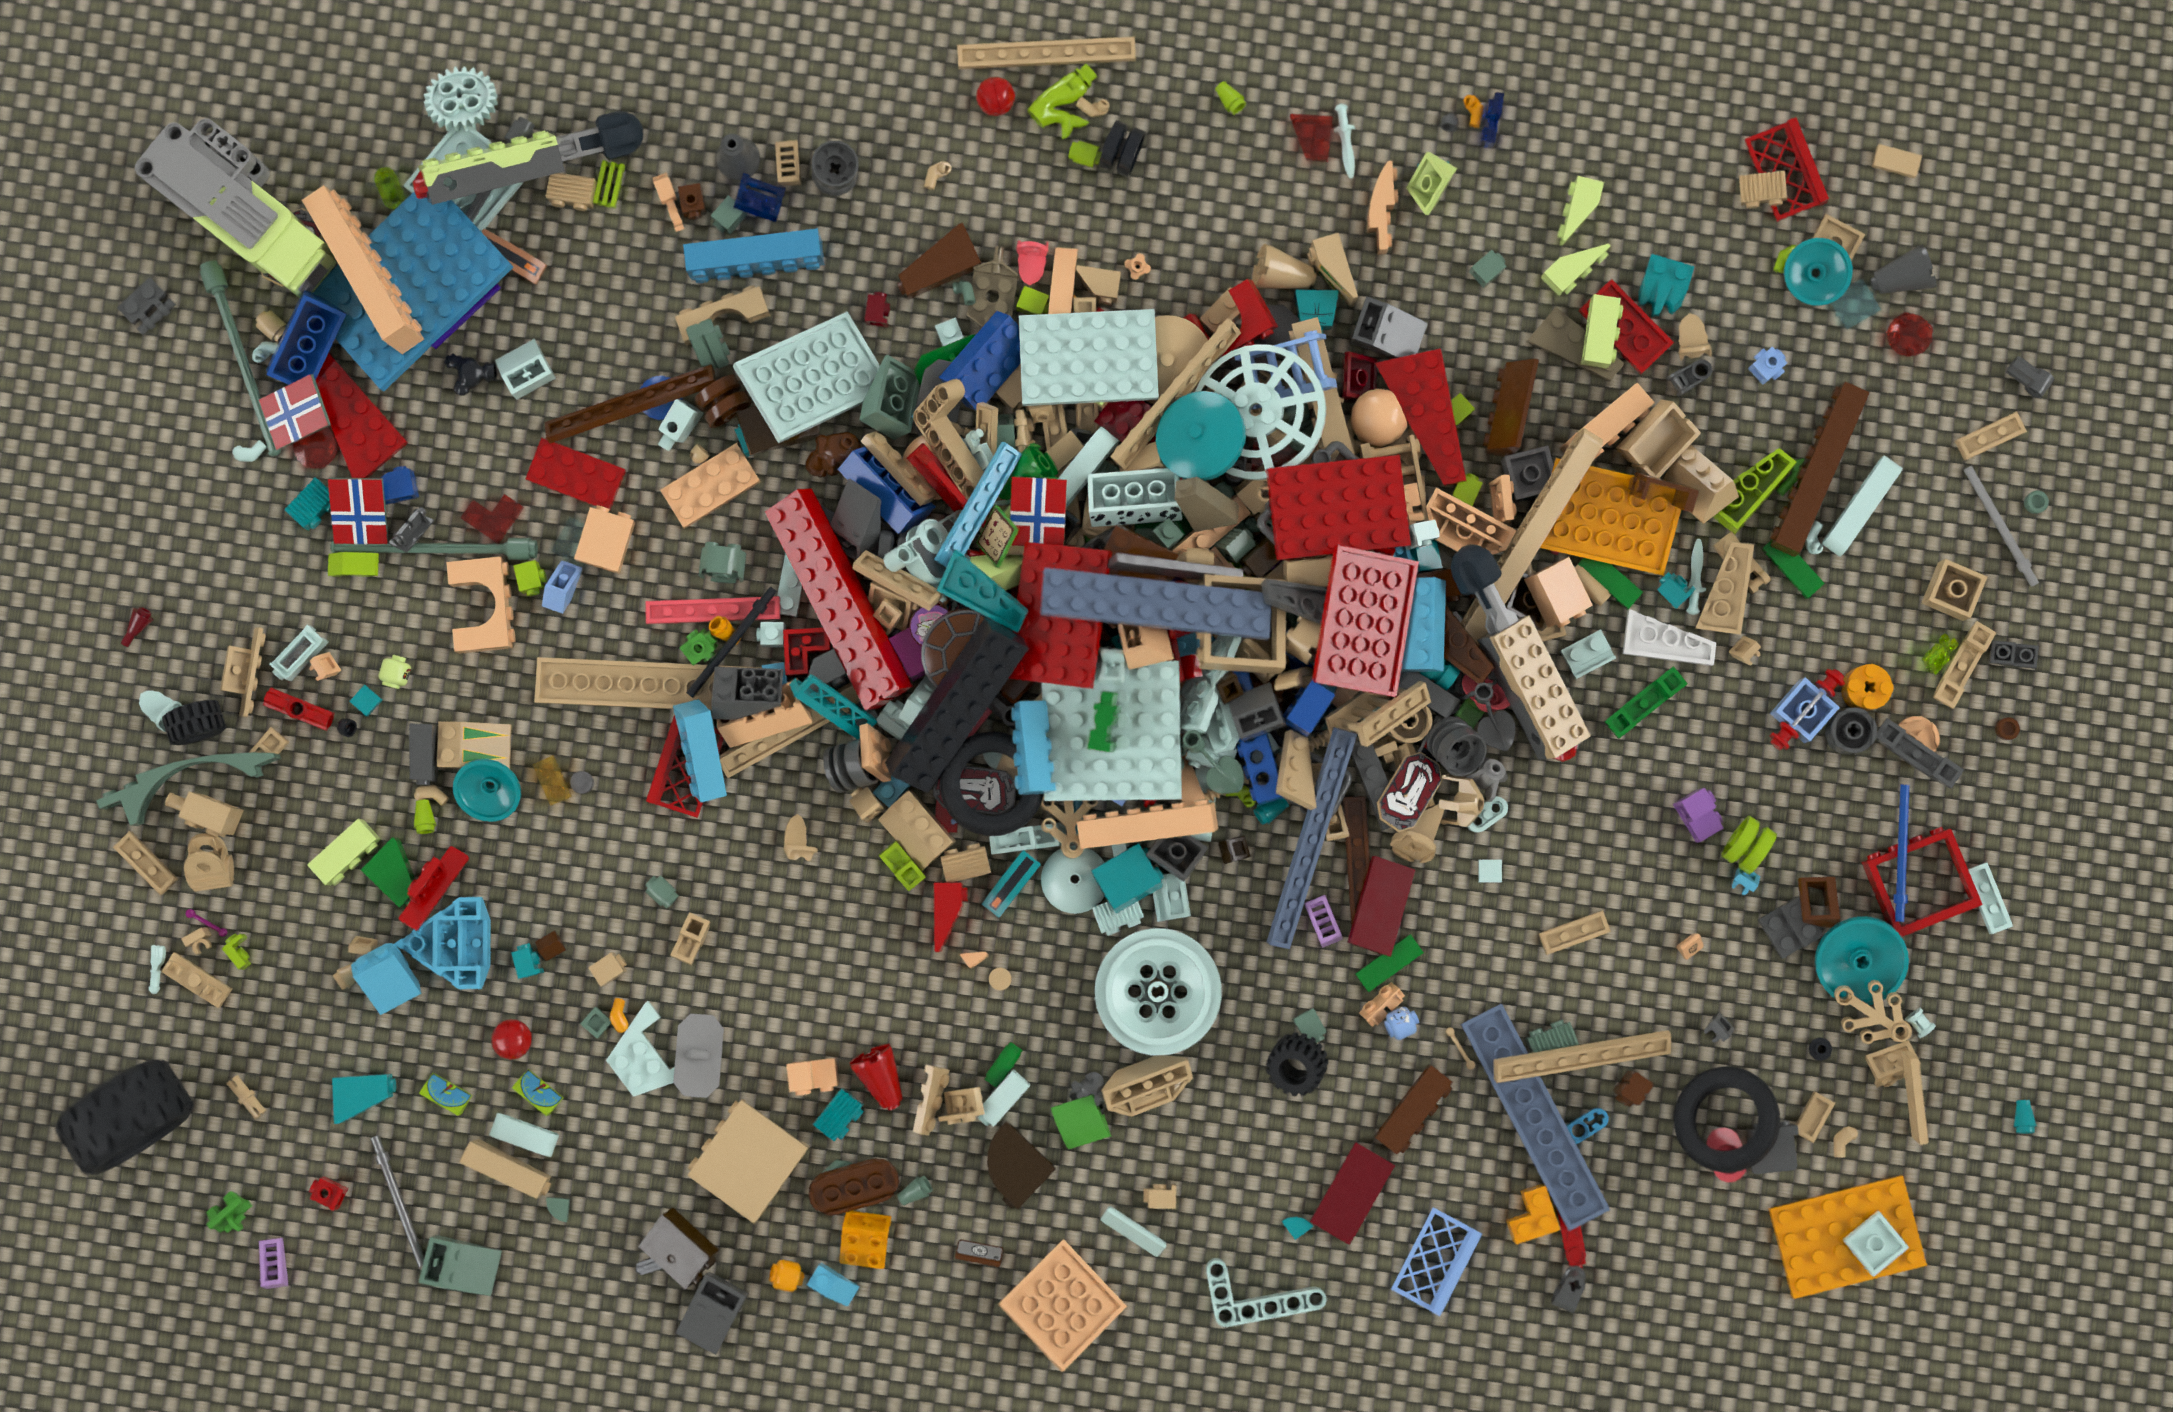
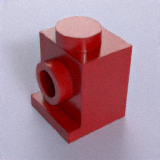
M324 1176L319 1178V1181L316 1179L313 1181L309 1192L312 1193L310 1199L335 1211L340 1208L349 1188ZM323 1189L328 1191L327 1197L322 1196Z

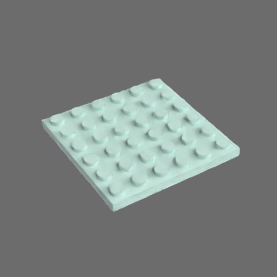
M1164 661L1130 670L1127 665L1123 686L1100 685L1099 677L1102 662H1097L1093 689L1042 683V701L1047 702L1049 732L1046 733V737L1050 738L1052 747L1048 760L1054 764L1051 783H1056V791L1045 793L1044 801L1182 799L1179 661ZM1101 691L1118 693L1117 705L1122 706L1121 713H1117V724L1112 728L1111 742H1116L1115 752L1111 753L1087 749L1090 729H1095L1094 714L1097 710H1093L1094 703H1100Z

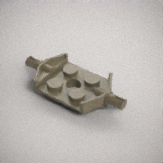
M995 246L992 261L973 268L972 287L976 303L968 305L966 316L981 328L996 311L1010 315L1012 318L1018 273L1003 263L1004 247H1000L999 252V246ZM992 291L999 295V299L994 303L986 299L987 294Z

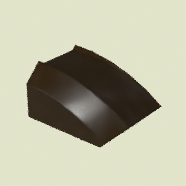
M1524 573L1505 603V607L1515 612L1518 618L1530 616L1536 629L1543 631L1547 625L1524 580L1529 575Z

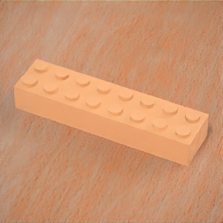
M324 185L304 198L302 202L382 340L401 354H404L423 341L424 338L420 333L422 327L416 319H412L410 315L412 313L411 308L405 301L402 302L400 298L402 295L401 291L395 284L392 285L389 280L392 278L391 274L384 266H381L380 261L382 259L376 250L371 249L370 244L372 242L365 232H361L359 227L362 225L358 218L350 213L349 210L352 208L345 198L341 199L334 189L330 191Z

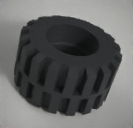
M202 700L172 709L162 716L171 745H187L206 740L220 734L227 728L219 702L216 700Z
M1292 1033L1291 1036L1289 1034L1284 1035L1283 1039L1280 1038L1275 1044L1266 1061V1066H1268L1266 1073L1270 1075V1082H1275L1276 1085L1274 1087L1283 1090L1282 1093L1288 1094L1290 1092L1292 1096H1297L1300 1093L1301 1096H1305L1307 1092L1312 1093L1320 1084L1327 1071L1328 1059H1326V1050H1322V1044H1317L1315 1038L1311 1037L1310 1039L1304 1033L1301 1036L1298 1033ZM1288 1059L1300 1061L1306 1070H1299L1293 1067Z

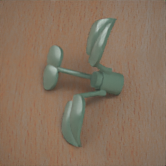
M1194 730L1185 733L1183 737L1184 744L1182 745L1183 750L1181 752V770L1184 768L1182 756L1186 755L1187 749L1192 753L1201 752L1214 766L1206 774V782L1210 789L1219 794L1238 793L1244 784V773L1239 762L1232 757L1224 756L1216 763L1204 749L1205 741L1202 736L1206 735V733H1198Z

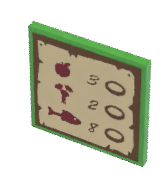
M995 505L976 543L993 564L1000 568L1019 529L998 505Z

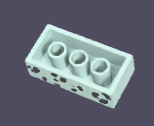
M1168 468L1087 474L1091 527L1164 522L1168 518L1171 521L1182 520V510L1175 500L1176 481H1179L1180 478Z

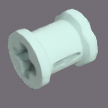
M1922 1008L1914 1010L1905 1018V1021L1910 1023L1918 1032L1917 1036L1919 1038L1926 1036L1936 1027L1934 1023H1930L1924 1016Z

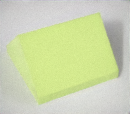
M1426 152L1406 187L1425 215H1429L1436 206L1457 170L1456 167L1431 152Z

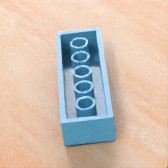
M818 228L683 244L686 272L691 280L696 283H705L712 278L729 280L731 276L740 275L741 278H749L754 273L773 275L775 271L780 270L791 273L798 271L797 268L805 267L807 270H816L820 266L825 265L822 239Z

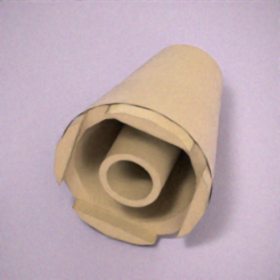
M1263 244L1257 255V258L1260 259L1258 265H1254L1252 280L1258 289H1308L1310 285H1314L1317 274L1314 272L1313 267L1271 245Z

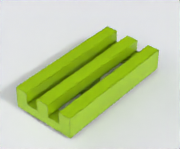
M602 160L593 199L594 205L616 209L625 170L624 164ZM609 167L603 199L600 201L606 170ZM618 169L612 200L610 203L607 201L610 193L614 170Z

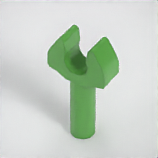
M1804 458L1796 460L1791 475L1776 490L1781 496H1784L1799 480L1796 478L1799 466L1804 462Z

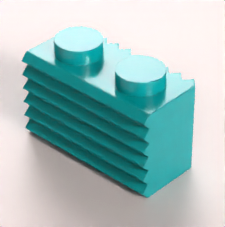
M315 477L284 510L304 529L308 531L311 528L315 529L322 522L321 517L326 512H331L329 488Z
M841 1088L813 1125L832 1141H836L837 1138L842 1140L850 1130L847 1128V1125L851 1120L856 1122L864 1111L861 1108L864 1104L847 1090Z

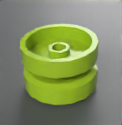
M1747 816L1739 824L1721 854V857L1730 863L1739 860L1738 868L1747 874H1751L1760 865L1777 837V833L1768 827L1759 830L1760 822L1751 816Z

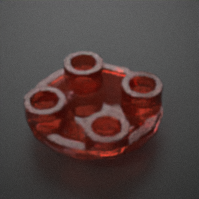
M1904 312L1890 323L1887 330V340L1891 348L1898 354L1906 357L1917 356L1924 353L1930 346L1933 327L1923 317Z
M326 427L293 443V450L297 460L303 466L312 469H324L335 458L339 445L334 433Z

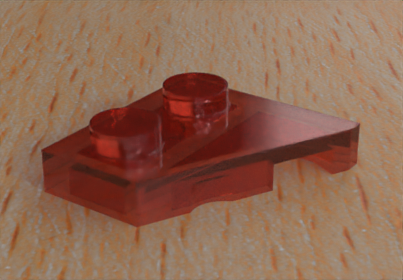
M1290 114V119L1306 161L1329 162L1333 116Z

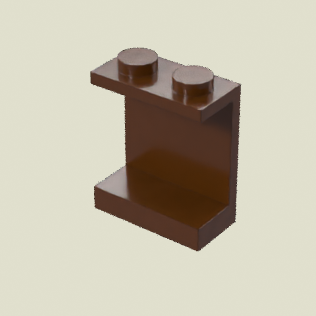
M1635 472V475L1631 477L1628 486L1629 494L1645 500L1650 483L1676 489L1672 505L1693 513L1699 490L1684 484Z

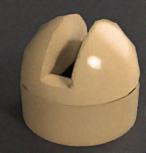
M696 444L690 452V458L697 464L705 462L710 457L708 452L699 444Z

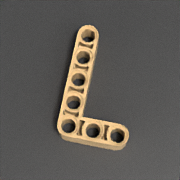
M953 379L937 385L914 411L913 418L918 429L959 491L968 500L984 472L947 417L949 412L965 394L963 383L958 379Z

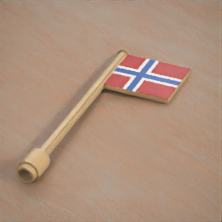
M1012 477L1010 520L1019 530L1006 556L1023 555L1025 542L1064 546L1067 479ZM1187 548V552L1179 554L1176 561L1214 566V551L1203 548Z

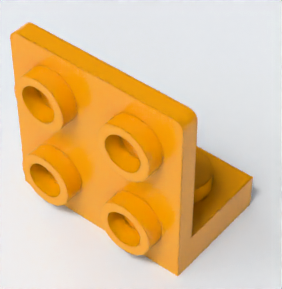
M857 1211L846 1212L842 1226L839 1263L884 1269L892 1216Z

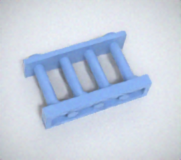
M1317 330L1304 333L1302 338L1273 345L1284 348L1298 356L1296 347L1309 344L1314 371L1323 391L1337 388L1336 379L1328 378L1323 370L1317 341L1326 339L1325 334L1318 333ZM1249 352L1251 364L1255 363L1254 358L1266 355L1268 364L1278 367L1274 352ZM1240 355L1234 356L1235 361H1241ZM1294 362L1291 365L1294 381L1299 387L1301 394L1315 392L1312 382L1306 383V380H1303L1301 367ZM1252 370L1254 382L1259 383L1257 370ZM1280 380L1274 389L1280 397L1294 396L1292 389H1285ZM1254 405L1251 410L1262 408V406Z

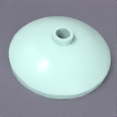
M1069 846L1070 849L1076 850V846ZM1084 848L1082 854L1073 859L1066 857L1061 849L1057 850L1047 859L1042 869L1041 885L1045 897L1054 907L1066 913L1077 914L1091 910L1092 907L1097 906L1104 898V894L1091 871L1104 864V861L1096 852L1089 848ZM1072 875L1079 877L1078 883L1074 884L1071 882L1070 878Z

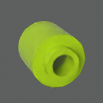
M1073 141L1068 158L1072 159L1074 163L1094 168L1095 164L1099 165L1102 152L1099 151V146L1083 141Z

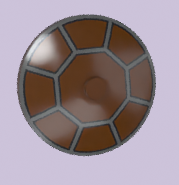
M971 608L956 609L942 615L929 627L923 639L921 657L924 671L935 687L939 685L986 617L985 615Z

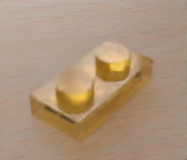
M554 755L532 764L550 806L572 797Z

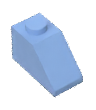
M561 560L545 585L542 607L563 614L571 602L583 567Z

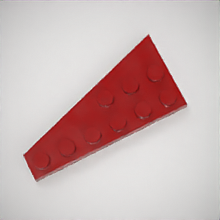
M1442 349L1376 362L1375 365L1390 391L1396 396L1405 418L1444 486L1466 482L1467 479Z

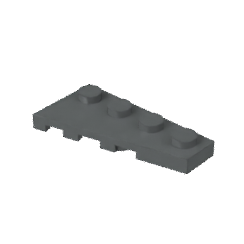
M1265 579L1261 583L1264 603L1321 624L1327 587Z

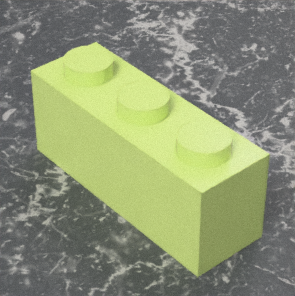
M1597 294L1591 297L1581 365L1608 368L1611 362H1615L1617 350L1613 349L1614 341H1618L1620 327H1617V320L1621 319L1623 313V306L1620 305L1621 298Z
M357 819L308 863L307 866L325 885L331 886L333 884L335 886L344 879L345 876L343 874L348 869L353 870L362 862L360 859L366 853L369 855L378 848L379 845L377 843L381 838L363 819Z

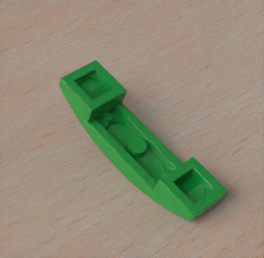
M1673 666L1604 722L1614 735L1620 739L1688 683Z

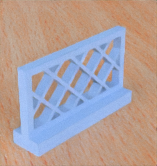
M1433 1207L1391 1290L1441 1316L1482 1233ZM1435 1214L1444 1218L1447 1228L1433 1231L1431 1221ZM1448 1221L1452 1222L1455 1225L1449 1227ZM1428 1227H1430L1431 1233L1425 1234ZM1461 1227L1468 1231L1464 1240L1454 1243L1450 1229ZM1448 1230L1452 1244L1439 1247L1435 1234ZM1432 1235L1436 1248L1423 1252L1421 1240L1423 1237ZM1462 1243L1457 1251L1455 1245ZM1419 1246L1421 1253L1414 1255ZM1453 1246L1455 1252L1453 1261L1444 1263L1440 1250ZM1437 1251L1441 1264L1428 1268L1424 1254ZM1422 1256L1426 1269L1412 1272L1410 1265L1412 1258ZM1451 1264L1446 1272L1445 1265ZM1442 1267L1445 1274L1443 1281L1433 1284L1429 1270ZM1407 1268H1409L1410 1274L1404 1275ZM1427 1271L1431 1285L1418 1288L1414 1275ZM1411 1276L1415 1287L1414 1290L1405 1292L1398 1288L1402 1278ZM1440 1285L1439 1289L1436 1292L1434 1286ZM1432 1287L1434 1298L1429 1305L1421 1300L1419 1291ZM1416 1292L1418 1298L1411 1295L1410 1293Z

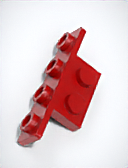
M450 846L440 860L433 857L431 861H427L421 870L422 874L417 880H413L408 887L409 892L407 894L411 901L399 916V921L418 931L468 862L469 856Z

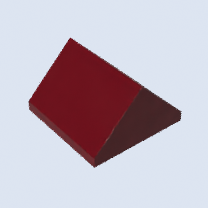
M1350 351L1344 353L1341 382V398H1344V402L1356 403L1358 397L1365 392L1376 389L1377 366L1375 363L1377 359Z

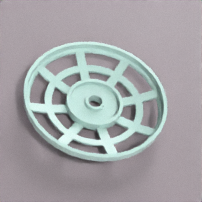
M1250 345L1233 350L1219 358L1209 367L1195 392L1202 391L1204 385L1215 390V393L1230 399L1243 417L1246 436L1257 438L1260 450L1243 449L1240 456L1248 458L1262 457L1265 471L1248 472L1231 467L1226 473L1234 477L1246 480H1266V469L1274 468L1271 455L1284 449L1293 438L1305 445V447L1291 461L1280 467L1300 465L1309 457L1322 436L1326 420V401L1321 383L1315 372L1304 360L1284 348L1272 345ZM1270 351L1281 354L1286 358L1279 367L1265 363L1251 364L1249 352ZM1240 354L1241 367L1227 374L1220 383L1210 378V375L1222 363ZM1294 362L1308 375L1315 392L1301 394L1296 382L1286 373ZM1252 370H1265L1274 374L1267 384L1255 383ZM1239 374H1244L1245 385L1236 392L1226 387L1227 383ZM1281 379L1288 383L1294 396L1281 398L1276 390H1274ZM1317 401V421L1310 438L1299 431L1304 414L1303 403ZM1254 405L1262 406V412L1258 416L1251 415V408ZM1296 405V417L1293 426H1290L1282 421L1284 407ZM1277 428L1287 434L1279 443L1272 447L1268 446L1266 436L1273 433Z

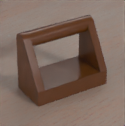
M1835 877L1799 878L1798 887L1803 923L1832 928L1838 924L1840 912ZM1808 887L1823 890L1826 915H1811Z

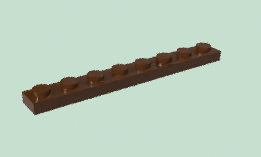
M710 364L545 422L546 439L549 443H553L700 392L716 381L715 370Z

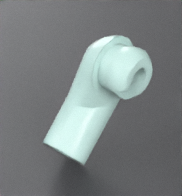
M262 342L254 349L252 359L257 363L265 361L272 353L274 354L278 343Z
M258 440L252 448L236 446L232 453L238 461L253 462L267 449V446L261 440Z
M1814 520L1805 541L1807 551L1811 554H1819L1823 550V545L1820 544L1817 537L1823 525Z

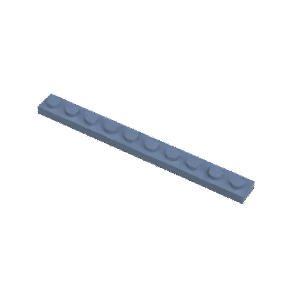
M1333 728L1314 788L1317 808L1313 810L1308 809L1266 941L1269 945L1286 949L1291 947L1357 737V733L1353 731Z

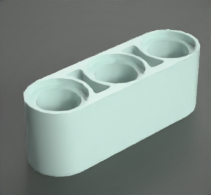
M497 1113L489 1134L496 1139L548 1157L552 1156L559 1134L501 1113Z

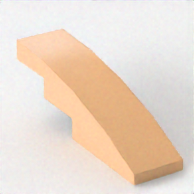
M1055 247L1048 314L1071 313L1078 249Z

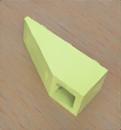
M1578 176L1575 182L1570 183L1568 195H1571L1570 202L1565 204L1562 215L1566 219L1564 225H1560L1557 237L1561 238L1559 245L1563 246L1596 209L1600 202L1604 182Z
M1605 244L1560 257L1543 273L1541 279L1558 296L1564 292L1569 294L1577 286L1575 281L1579 277L1584 279L1593 270L1591 266L1595 262L1600 264L1609 255L1607 250L1610 248V245Z

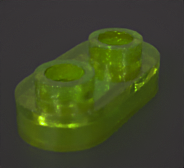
M389 167L379 168L375 172L374 182L383 203L388 209L394 211L407 199L399 178ZM386 177H390L389 183H384ZM394 197H399L397 203H392Z

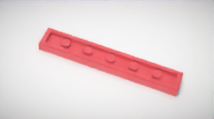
M774 596L767 604L768 608L763 614L760 613L755 621L781 620L780 597ZM761 597L645 601L646 624L711 622L716 616L726 617L729 621H743L753 609L752 605L757 599L760 600Z

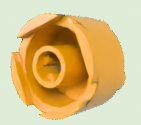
M1866 664L1850 670L1844 676L1845 684L1842 687L1841 694L1844 702L1850 708H1861L1865 711H1871L1882 707L1888 702L1894 690V685L1892 684L1891 677L1883 668L1875 664ZM1866 684L1869 685L1868 692L1864 691Z

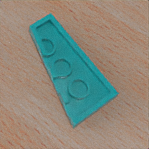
M957 549L953 552L936 591L1019 632L1029 610Z

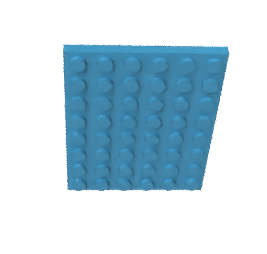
M413 192L368 235L372 242L370 244L371 249L376 250L382 259L380 261L381 266H384L392 276L389 280L392 285L395 284L402 293L400 296L402 302L405 301L412 310L410 314L412 319H416L422 327L420 333L424 340L404 354H401L382 340L339 264L313 292L346 312V316L335 339L383 392L513 268V265L453 200L432 205L428 202L427 198L418 199L415 192Z

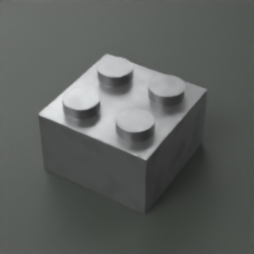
M1549 446L1508 455L1501 460L1504 475H1510V481H1513L1514 484L1512 503L1537 498L1551 476L1554 466Z

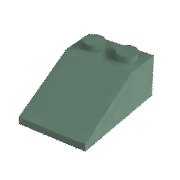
M886 355L863 401L860 421L893 440L910 433L914 419L911 416L915 410L920 387L914 370Z

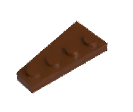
M1445 604L1444 658L1476 683H1484L1494 670L1495 665Z

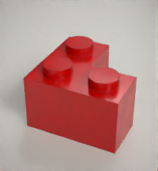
M824 628L783 630L785 675L787 677L808 676L810 671V654L827 653L832 650V644Z

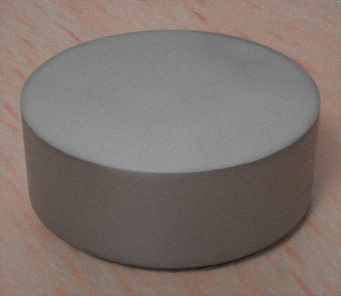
M578 771L571 777L570 785L576 793L586 794L592 790L594 779L588 772Z

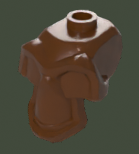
M850 432L835 433L827 436L823 434L818 435L815 440L816 449L809 454L806 460V470L809 474L816 477H825L827 472L830 476L837 475L840 472L838 468L850 453L861 448L858 438Z

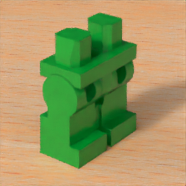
M1101 691L1100 703H1094L1093 710H1097L1094 714L1095 729H1090L1087 749L1109 753L1115 752L1116 742H1111L1112 728L1118 721L1117 713H1121L1122 706L1117 705L1118 693Z

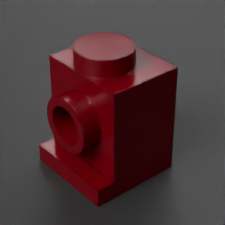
M874 292V295L868 294L865 313L866 325L888 328L889 322L888 319H885V316L889 317L891 304L887 303L886 293Z

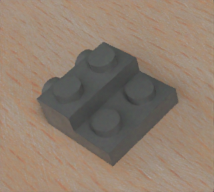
M1800 896L1794 897L1757 919L1781 959L1824 936L1821 932L1824 930V927L1803 923Z

